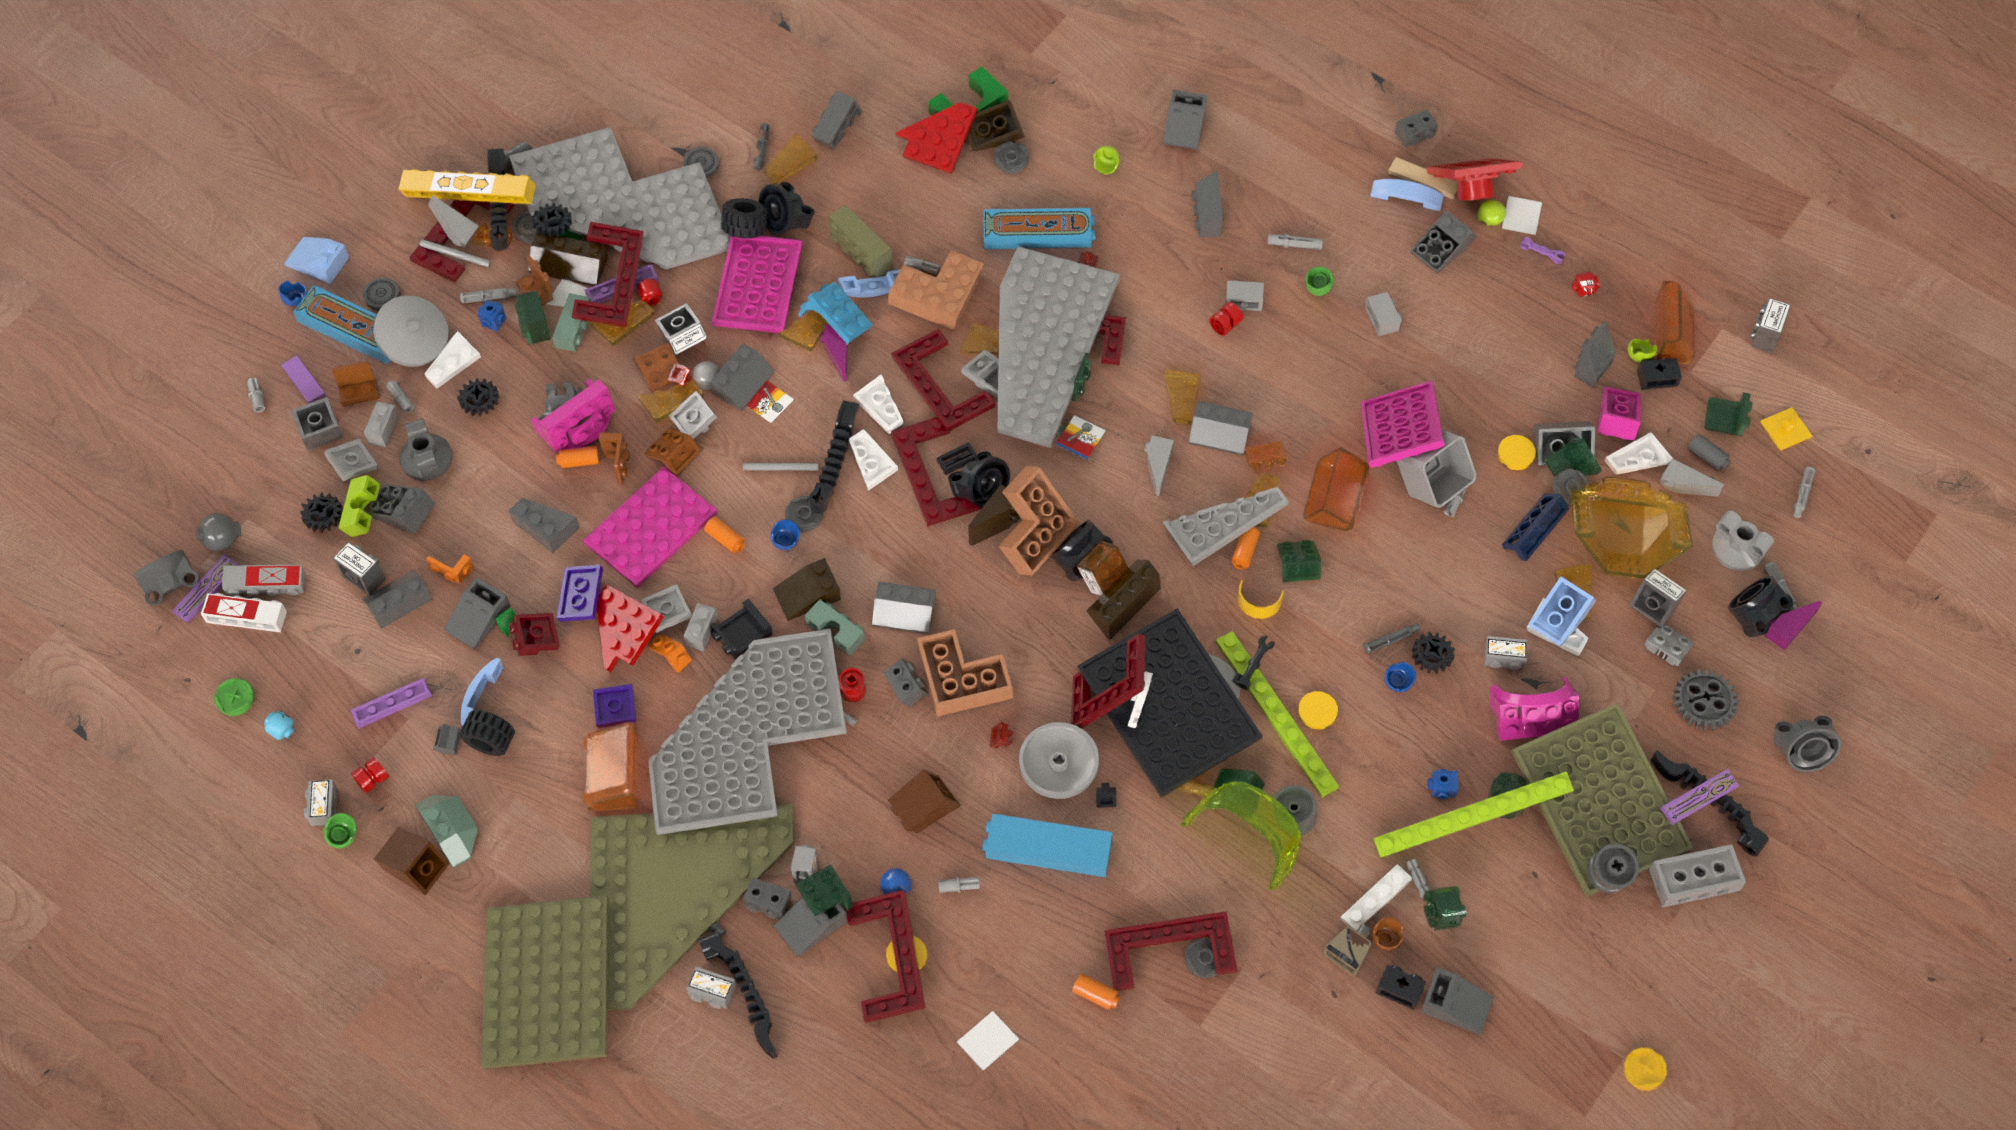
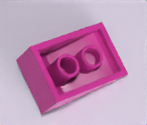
M1604 386L1598 416L1597 433L1634 441L1641 423L1640 393Z

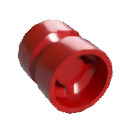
M1228 302L1220 308V311H1217L1209 318V323L1217 334L1225 336L1233 327H1236L1243 321L1244 316L1238 306Z
M857 668L843 670L839 676L842 697L849 702L860 701L866 693L863 673Z
M375 757L365 763V768L359 767L351 773L365 794L375 788L376 782L382 783L389 778V775Z

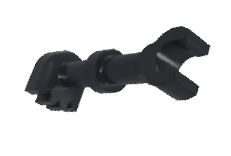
M1265 635L1259 638L1258 650L1253 659L1249 660V666L1244 675L1237 673L1234 676L1232 682L1238 687L1249 690L1252 684L1250 678L1254 671L1260 667L1262 657L1275 645L1274 641L1266 645L1265 641L1268 636Z

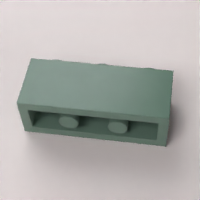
M569 293L552 339L555 348L576 352L578 345L582 343V334L584 330H587L588 321L572 319L574 301L577 299L591 302V299L587 296Z

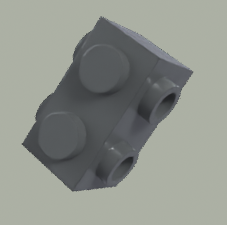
M1426 109L1397 121L1395 134L1404 147H1408L1435 136L1438 124Z
M900 659L883 673L900 702L911 707L928 692L925 689L926 684L924 680L917 676L915 672L917 669L911 661L907 662Z
M752 878L744 895L743 902L746 909L751 912L757 913L759 911L765 913L769 918L781 919L787 911L792 896L791 891Z

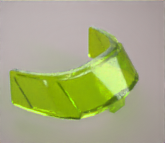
M1233 781L1224 784L1218 789L1214 788L1183 817L1184 821L1181 823V826L1183 828L1191 826L1198 815L1207 809L1222 808L1236 814L1261 832L1271 843L1275 857V869L1268 889L1270 891L1278 889L1293 870L1299 852L1301 831L1298 830L1295 819L1280 802L1260 788L1247 783Z

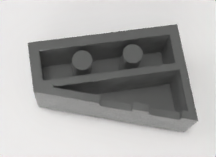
M836 91L835 95L830 98L829 106L822 112L820 122L813 128L812 137L814 140L834 150L845 136V129L848 126L852 127L854 121H852L856 115L860 116L862 113L857 101L844 93Z
M521 498L509 509L512 521L552 553L579 529L575 516L525 498Z

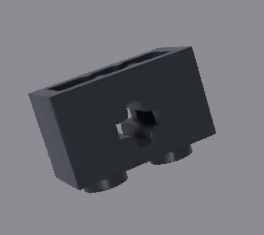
M1677 358L1640 361L1637 370L1642 390L1677 387L1682 378Z
M1387 965L1377 987L1376 994L1415 1010L1426 981L1422 980L1418 975H1410L1403 972L1397 966ZM1400 983L1404 984L1403 988L1399 987Z

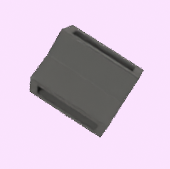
M445 724L439 726L433 750L443 754L456 755L460 740L459 727H451Z

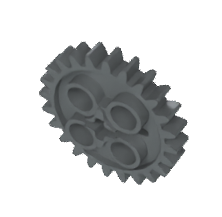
M1697 669L1695 674L1690 671L1688 676L1683 675L1682 679L1678 680L1673 690L1675 694L1672 699L1676 700L1673 707H1679L1676 713H1683L1681 720L1689 719L1688 725L1695 723V729L1699 725H1702L1704 731L1707 726H1710L1712 731L1716 725L1722 728L1723 723L1727 725L1730 719H1733L1734 713L1738 709L1736 706L1739 700L1735 699L1738 693L1732 692L1735 686H1728L1730 680L1723 681L1722 674L1716 677V671H1713L1711 675L1707 669H1705L1703 674L1699 669ZM1690 690L1695 691L1697 694L1691 693Z

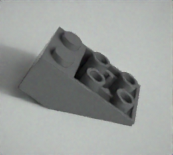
M1173 90L1163 144L1198 149L1208 95Z
M1446 210L1413 247L1411 252L1438 273L1463 253L1477 236L1470 228Z
M1603 322L1600 327L1596 326L1590 340L1587 338L1581 347L1583 350L1578 356L1579 361L1575 365L1577 370L1574 377L1591 387L1597 384L1612 365L1616 355L1606 322Z
M385 484L380 489L377 500L370 504L366 513L402 531L416 533L435 505V502L423 489Z
M476 577L464 591L444 631L475 650L497 624L495 618L511 607L507 595Z
M821 883L806 893L774 927L794 954L799 957L848 921L846 912L826 886Z
M1437 967L1421 1013L1481 1035L1494 997L1457 974Z

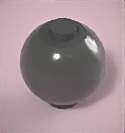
M222 513L207 515L201 520L198 529H196L197 540H200L204 547L213 551H222L229 548L235 542L236 537L241 536L240 523L238 521L233 522L229 516Z

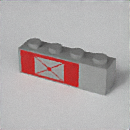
M302 565L223 566L222 588L225 594L229 596H239V594H248L250 596H258L259 594H268L270 596L288 594L294 596L298 595V593H304L305 570Z

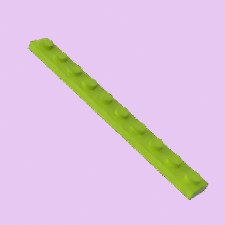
M1231 631L1216 639L1215 643L1235 673L1244 675L1251 657L1234 632ZM1256 669L1250 678L1252 684L1248 692L1319 796L1323 798L1337 790L1339 785L1260 670Z
M1567 772L1373 839L1379 856L1382 858L1571 793L1574 789Z

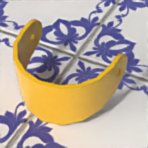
M1243 580L1240 581L1238 605L1246 615L1264 619L1278 612L1284 590H1282L1279 600L1273 605L1257 607L1248 603L1241 594Z

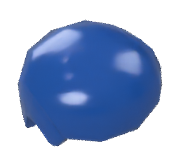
M287 280L280 284L278 288L280 299L287 306H298L308 293L306 286L302 285L299 281L296 284H292Z
M780 520L774 524L771 531V543L779 550H790L798 543L800 530L793 521Z
M1406 662L1392 664L1385 672L1384 681L1389 689L1395 692H1405L1416 681V672L1413 666Z
M900 868L889 869L881 877L880 888L884 895L904 890L907 894L912 889V879L906 871Z

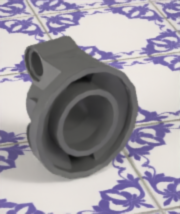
M423 418L406 423L405 427L409 440L400 452V465L405 474L412 479L420 481L433 480L443 475L449 469L453 460L452 449L447 440L439 435L428 433Z
M183 550L163 556L142 567L133 575L138 585L145 592V600L151 606H159L164 601V595L182 586L194 588L200 580L198 574L192 570ZM188 574L195 575V581L192 584L185 583V577ZM152 592H157L160 598L156 602H151L149 595Z
M1817 716L1814 721L1801 720L1795 724L1781 721L1775 725L1774 744L1781 749L1789 765L1800 772H1813L1823 769L1835 760L1841 749L1840 737L1832 726V719L1828 716Z

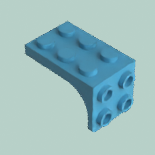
M835 281L830 285L827 283L823 285L818 293L816 291L811 293L807 297L808 301L800 306L801 311L798 313L802 317L811 310L818 312L846 344L873 326Z

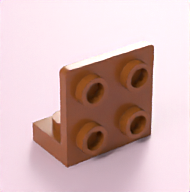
M529 255L527 260L531 273L517 280L516 284L533 309L536 310L553 300V288L549 283L551 280L548 274L542 272L539 262L533 260Z
M669 343L633 359L635 365L639 366L650 391L684 376Z
M368 361L332 368L333 376L339 387L342 406L379 399L377 381Z
M667 429L648 447L644 454L647 457L662 461L666 468L677 476L700 452V449L689 434Z
M600 432L599 441L604 458L614 460V470L618 484H623V478L627 477L626 462H629L630 459L627 441H624L622 433Z

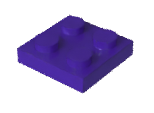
M632 684L593 690L597 728L637 722Z

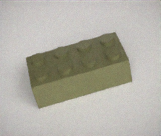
M843 205L828 216L831 240L841 246L842 251L846 255L849 254L854 263L864 269L867 276L872 278L885 276L888 271L893 270L891 248L846 205Z

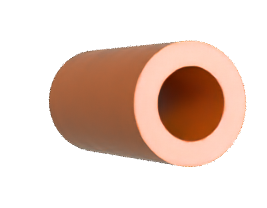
M596 445L559 450V454H556L557 465H561L563 469L599 464L598 447Z
M716 516L712 517L705 525L704 531L733 554L739 553L744 549L745 538Z
M1251 528L1238 538L1231 559V563L1237 569L1243 570L1250 566L1260 536V532L1256 528Z
M1082 973L1078 976L1072 990L1073 993L1108 1010H1111L1112 1007L1116 1008L1121 998L1118 996L1119 991Z

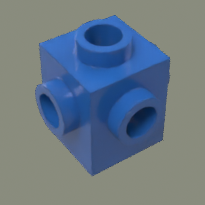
M486 300L484 305L480 306L478 310L481 325L498 332L506 319L503 306L498 302Z
M1446 769L1433 771L1431 778L1427 780V788L1431 790V797H1437L1442 800L1456 798L1458 792L1457 771H1447Z

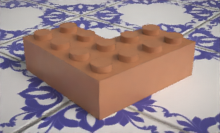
M950 250L937 278L903 264L889 291L888 304L955 331L982 276L984 263Z
M1026 466L1002 492L1022 521L999 545V548L1018 574L1033 576L1080 523L1040 467Z
M955 629L917 638L920 659L937 717L1013 699V688L1003 654L964 663Z

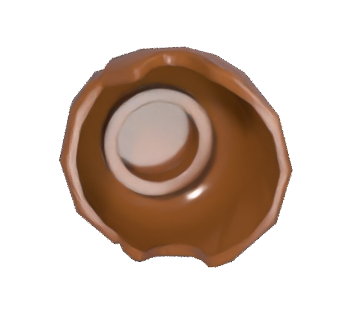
M1381 918L1373 927V942L1381 950H1395L1403 941V926L1395 918Z

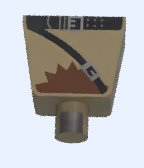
M1363 924L1356 931L1347 926L1325 946L1323 955L1356 977L1372 944L1366 939L1371 930Z

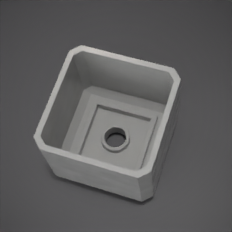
M1442 429L1445 446L1397 461L1409 496L1438 508L1444 506L1474 483L1477 477L1464 437Z

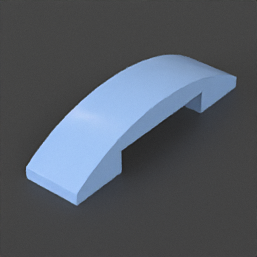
M1398 179L1374 180L1370 197L1388 200V197L1391 196L1423 203V208L1440 211L1444 197L1442 193L1428 186Z
M900 270L888 271L886 276L856 280L855 276L838 278L837 281L841 289L848 296H881L889 293Z
M495 658L485 665L469 685L461 707L462 727L469 712L474 710L487 682L495 684L504 667L499 658Z

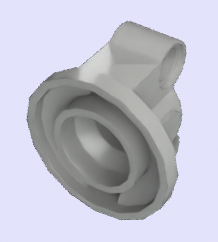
M1728 510L1716 524L1717 530L1712 539V551L1715 558L1723 566L1732 570L1747 571L1754 569L1762 562L1766 552L1774 544V539L1766 532H1759L1752 523L1742 521L1736 512Z

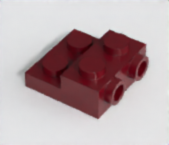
M553 613L516 614L512 622L509 623L510 634H514L515 637L512 642L513 650L518 652V656L538 655L539 651L559 649L560 645Z

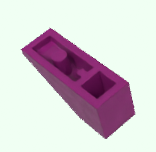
M824 325V332H821V343H825V351L842 380L847 381V344L831 325Z
M1822 602L1811 603L1781 614L1777 620L1772 619L1769 622V631L1765 637L1785 650L1818 612Z

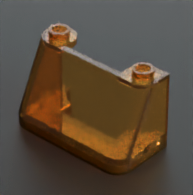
M625 722L588 733L587 737H584V748L587 749L586 792H583V804H587L589 811L637 808V797H634L636 789L634 780L636 744H638V734L634 722Z

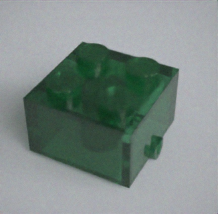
M538 290L516 295L517 303H514L523 338H527L529 345L551 340L549 335L550 329L547 327L541 304L542 298L539 297Z

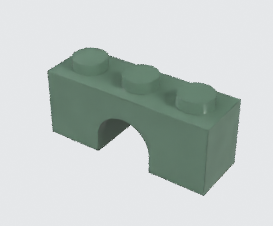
M819 600L805 614L806 624L815 631L828 628L838 629L839 632L834 637L835 646L848 656H851L865 641L864 629L860 625H854L850 622L845 614H839L828 602L824 603L822 600Z

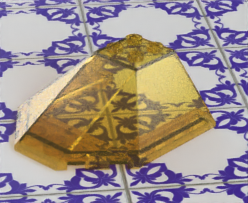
M1607 476L1602 478L1600 483L1592 482L1584 485L1582 490L1574 489L1571 491L1574 533L1606 574L1628 576L1634 579L1646 578L1654 568L1659 570L1693 547L1686 504L1681 501L1677 503L1671 500V495L1660 489L1657 491L1652 489L1651 484L1646 481Z

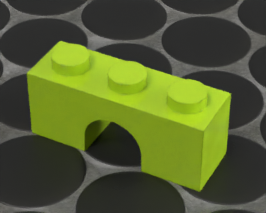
M368 475L351 479L338 529L351 537L368 533L372 516L366 513L364 508L368 503L377 500L380 483Z

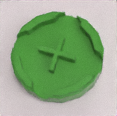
M238 678L224 681L218 686L216 695H214L216 707L221 713L228 716H237L245 713L250 709L255 698L252 686L246 680Z

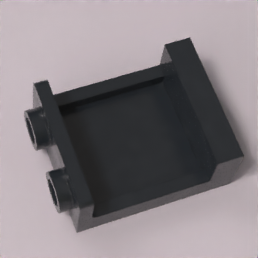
M749 598L742 602L743 608L719 625L711 624V636L716 642L720 641L723 645V651L727 656L731 655L734 660L746 652L753 640L766 639L773 634L771 625Z

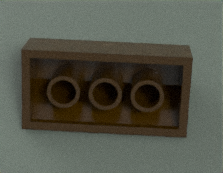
M536 232L530 250L532 259L539 262L542 268L541 271L546 272L549 277L591 286L598 285L608 260L605 245L562 236L557 237L556 235L550 238L549 234L542 236V232Z
M1136 560L1086 610L1108 640H1111L1161 589L1160 574L1149 560Z

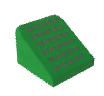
M511 607L495 618L498 628L505 636L510 635L509 623L512 622L514 615H516Z

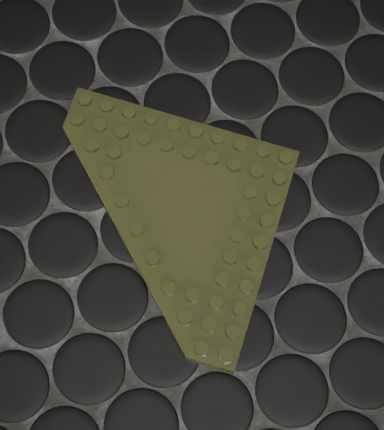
M792 804L776 805L777 816L661 835L656 834L654 813L591 817L590 897L607 895L609 898L608 1011L632 1010L638 1004L637 1002L658 983V980L665 973H668L679 962V959L699 942L698 938H701L706 931H709L712 928L711 925L717 923L720 920L719 918L740 900V897L747 891L751 879L759 880L760 876L766 870H769L786 850H789L794 845Z

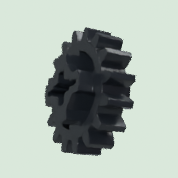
M546 203L545 208L539 206V211L535 210V215L532 216L533 227L537 233L542 232V236L549 234L550 238L554 234L559 237V233L566 234L565 229L570 230V225H572L571 212H568L567 207L562 208V204L556 206L553 203L552 206H549Z
M476 378L475 382L469 380V385L463 384L464 390H459L460 396H458L460 407L461 409L464 408L466 414L470 412L471 416L478 413L480 417L482 412L489 414L488 410H494V405H498L497 399L499 394L497 387L493 386L492 381L487 383L485 378L482 382H479L478 378Z
M321 493L320 497H317L314 494V499L307 498L308 504H302L304 510L300 511L301 519L308 529L312 528L313 532L319 529L323 533L325 528L331 531L330 526L337 527L336 521L341 520L340 515H342L343 507L336 496L332 498L331 494H328L325 497Z
M1428 632L1427 637L1422 634L1420 640H1415L1411 657L1416 659L1415 665H1421V671L1427 668V673L1434 670L1438 674L1439 669L1444 672L1446 666H1451L1455 656L1453 654L1455 648L1450 647L1451 641H1445V635L1440 638L1438 632L1435 636ZM1444 652L1446 653L1445 659H1443Z

